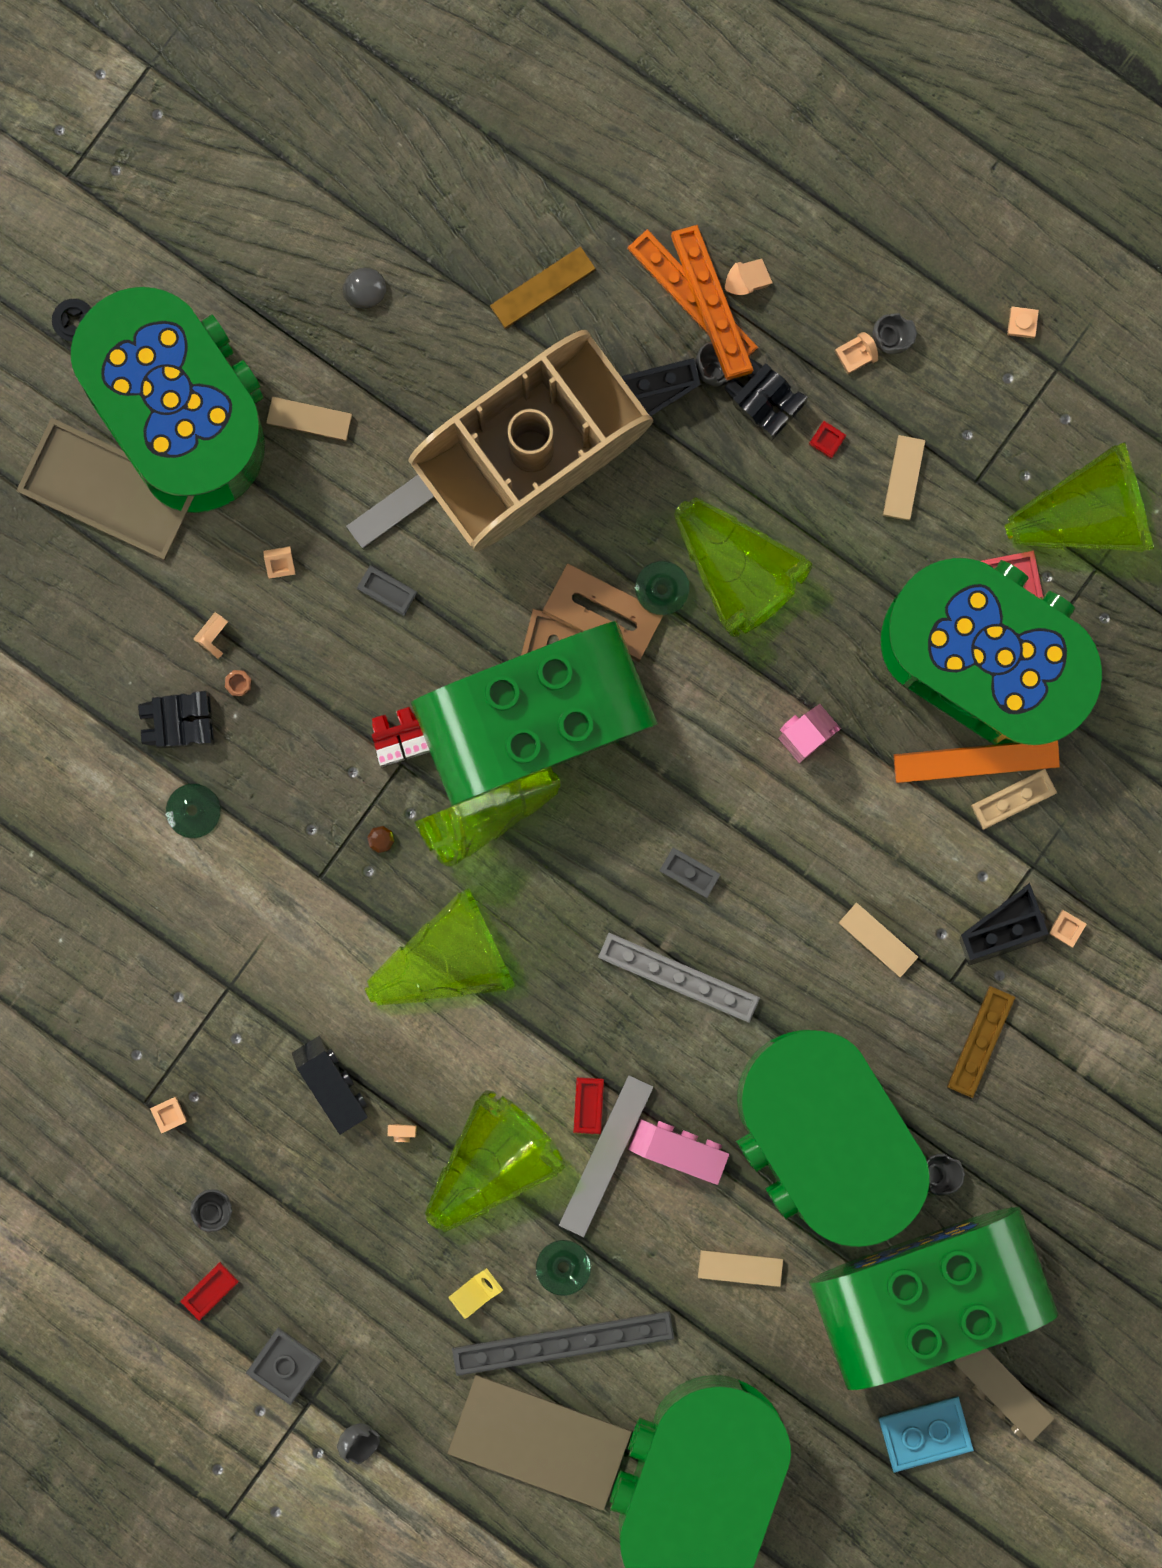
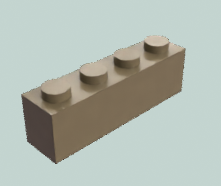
M987 1348L953 1360L956 1365L952 1369L963 1380L968 1377L975 1384L971 1389L982 1400L988 1397L994 1405L991 1409L1001 1420L1007 1417L1014 1424L1010 1429L1021 1440L1027 1437L1032 1442L1055 1419Z

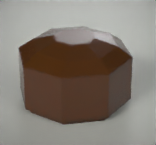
M384 826L373 828L367 837L369 847L378 853L390 851L395 842L393 832Z

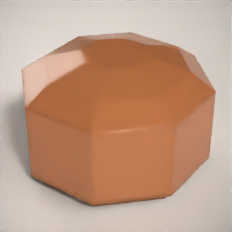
M233 670L226 676L225 688L232 696L243 697L251 690L252 679L245 671Z

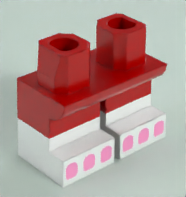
M410 707L396 711L400 725L392 728L389 726L386 715L372 718L374 733L371 735L380 767L405 760L399 744V736L407 759L430 752L418 720H416Z

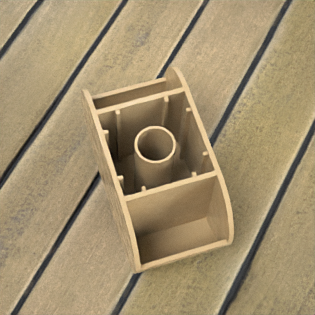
M581 330L546 349L446 421L413 451L409 457V463L474 551H480L518 529L616 458L646 432L652 425L653 419L596 344L591 334L587 330Z

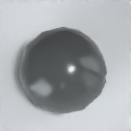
M364 267L352 271L346 277L343 284L344 298L354 308L370 309L380 303L386 293L385 279L377 270Z
M900 313L883 315L875 322L872 337L877 347L887 354L903 353L915 343L917 336L915 323L912 320L904 319Z
M712 342L706 343L699 349L695 359L698 376L710 386L724 385L729 380L726 381Z
M936 1154L926 1158L930 1180L928 1192L938 1196L957 1192L963 1185L965 1176L961 1162L946 1154Z
M217 1189L205 1190L196 1195L190 1207V1215L195 1226L205 1232H215L225 1227L232 1215L229 1197Z
M357 1423L346 1428L340 1435L337 1444L340 1457L347 1463H350L349 1460H351L355 1464H361L376 1451L380 1443V1435L372 1427L363 1423Z

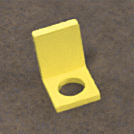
M486 1268L451 1294L449 1299L463 1318L466 1319L491 1298L501 1293L503 1289ZM484 1278L491 1283L493 1289L486 1284Z

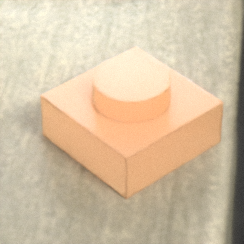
M1011 307L1007 335L1034 339L1039 310Z
M291 547L263 551L269 579L295 575Z
M1061 910L1049 931V935L1073 948L1087 924L1068 912Z
M177 1097L150 1108L161 1134L188 1122Z
M388 1125V1136H394V1142H410V1137H416L417 1125Z

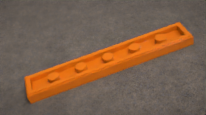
M698 225L673 231L671 238L726 381L751 374L753 367Z
M647 229L627 249L709 336L683 266ZM736 324L749 357L758 347Z
M1058 740L1043 745L1007 743L893 754L896 783L1060 767Z

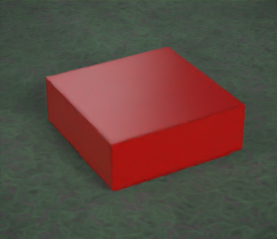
M823 421L809 442V445L832 459L845 439L846 434Z

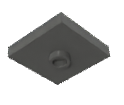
M278 1327L246 1374L291 1405L323 1358Z

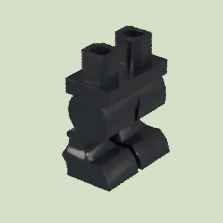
M751 358L750 362L753 372L747 375L751 380L744 386L734 378L725 386V391L733 399V405L750 419L755 426H759L763 434L773 441L788 424L789 420L791 421L804 407L808 397L799 391L794 394L789 383L772 370L768 364L765 363L762 366ZM772 405L778 407L780 411L775 413Z
M208 691L193 692L191 695L183 693L180 695L153 697L152 701L138 705L141 720L154 718V729L141 730V743L143 745L156 746L160 749L191 746L194 742L201 745H215L213 721L209 719L212 717L210 693ZM190 716H195V717H199V718H207V719H196V720H194L193 722L184 721L185 719H188Z

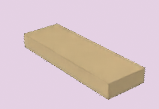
M272 397L266 423L267 425L347 442L352 414Z
M898 435L883 516L910 521L925 440Z
M1043 769L971 805L984 830L1057 794V791L1046 769Z
M857 902L838 922L839 925L899 978L918 958L916 954Z
M700 1250L698 1278L780 1287L783 1259Z

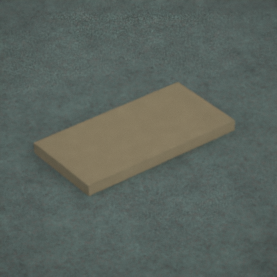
M54 418L50 419L16 490L26 497L164 561L194 496H188L181 511L165 506L150 492L124 451Z
M476 1374L447 1454L604 1511L632 1431Z

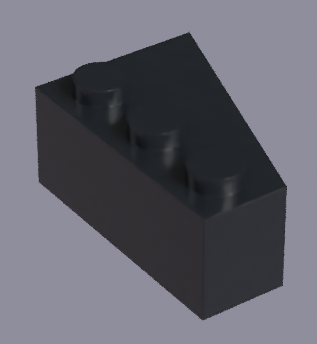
M694 358L621 376L650 416L701 385Z
M1028 883L1022 890L961 934L959 941L968 966L1047 939L1049 933L1031 884Z
M320 1035L292 1052L298 1072L339 1135L368 1118L365 1111L368 1104L361 1093L355 1094L351 1087L354 1085L346 1070L343 1072L337 1065L340 1062L332 1048L328 1050Z

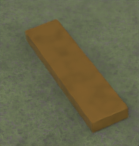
M580 246L491 304L490 308L504 329H507L594 272L596 268Z
M989 986L948 1082V1088L971 1098L974 1097L1015 996Z

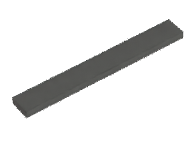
M670 1311L452 1347L456 1376L672 1340L674 1339Z

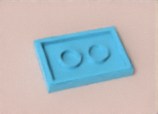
M958 1396L878 1418L893 1472L974 1451Z

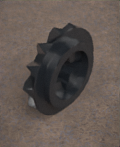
M67 299L61 302L55 308L52 315V326L56 334L65 341L72 342L77 327L74 325L68 326L70 320L66 313L68 312L74 317L81 315V318L78 320L80 323L91 309L90 305L80 299Z

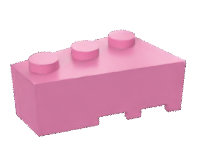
M819 704L801 718L795 715L781 727L780 731L782 734L778 739L793 757L801 763L841 728L822 705Z
M639 1119L628 1150L646 1159L718 1185L729 1157L728 1153L721 1150V1144L708 1139L706 1144L697 1141L698 1136L683 1130L682 1134L673 1132V1126L658 1121V1124L655 1125Z

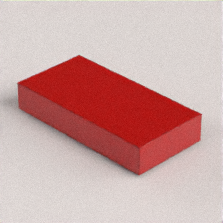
M577 1077L573 1133L601 1134L604 1079Z
M219 1262L180 1302L200 1321L240 1281Z

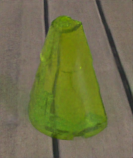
M1126 442L1112 446L1083 468L1074 471L1052 489L1044 490L1008 517L1009 523L1005 524L1008 539H1014V543L1017 545L1057 549L1075 547L1100 550L1102 548L1141 552L1154 549L1146 511Z
M696 497L689 502H682L675 510L674 519L689 558L696 565L704 589L710 596L722 627L732 637H738L740 635L738 631L741 630L745 634L752 631L773 616L795 594L794 590L797 582L803 584L812 569V563L804 555L769 538L767 534L737 521V517Z
M549 768L417 820L415 824L430 851L436 850L438 854L437 860L443 865L451 867L470 857L492 840L499 838L522 819L535 813L558 794V788L561 786L560 780L552 768Z
M467 888L457 893L431 921H427L403 947L400 946L367 980L369 986L364 989L370 1002L376 1001L378 1006L423 1003L427 1002L428 999L464 997V995L504 992L516 986L481 915L470 888Z
M484 1091L475 1101L462 1134L456 1141L447 1166L442 1168L425 1210L427 1221L436 1229L440 1228L447 1232L488 1213L489 1209L520 1196V1193L557 1176L565 1168V1161L558 1149L554 1151L551 1149L550 1142L552 1140L528 1114L506 1097L495 1098L497 1094L494 1091Z

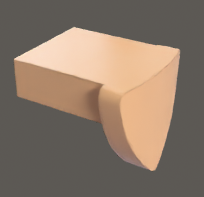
M758 259L743 264L741 262L735 263L727 275L725 290L735 295H745L771 285L772 280L763 260Z
M865 332L859 333L855 339L835 349V353L847 374L870 362L875 363L878 361L875 341Z
M215 612L197 633L194 640L219 659L223 653L211 643L228 621Z

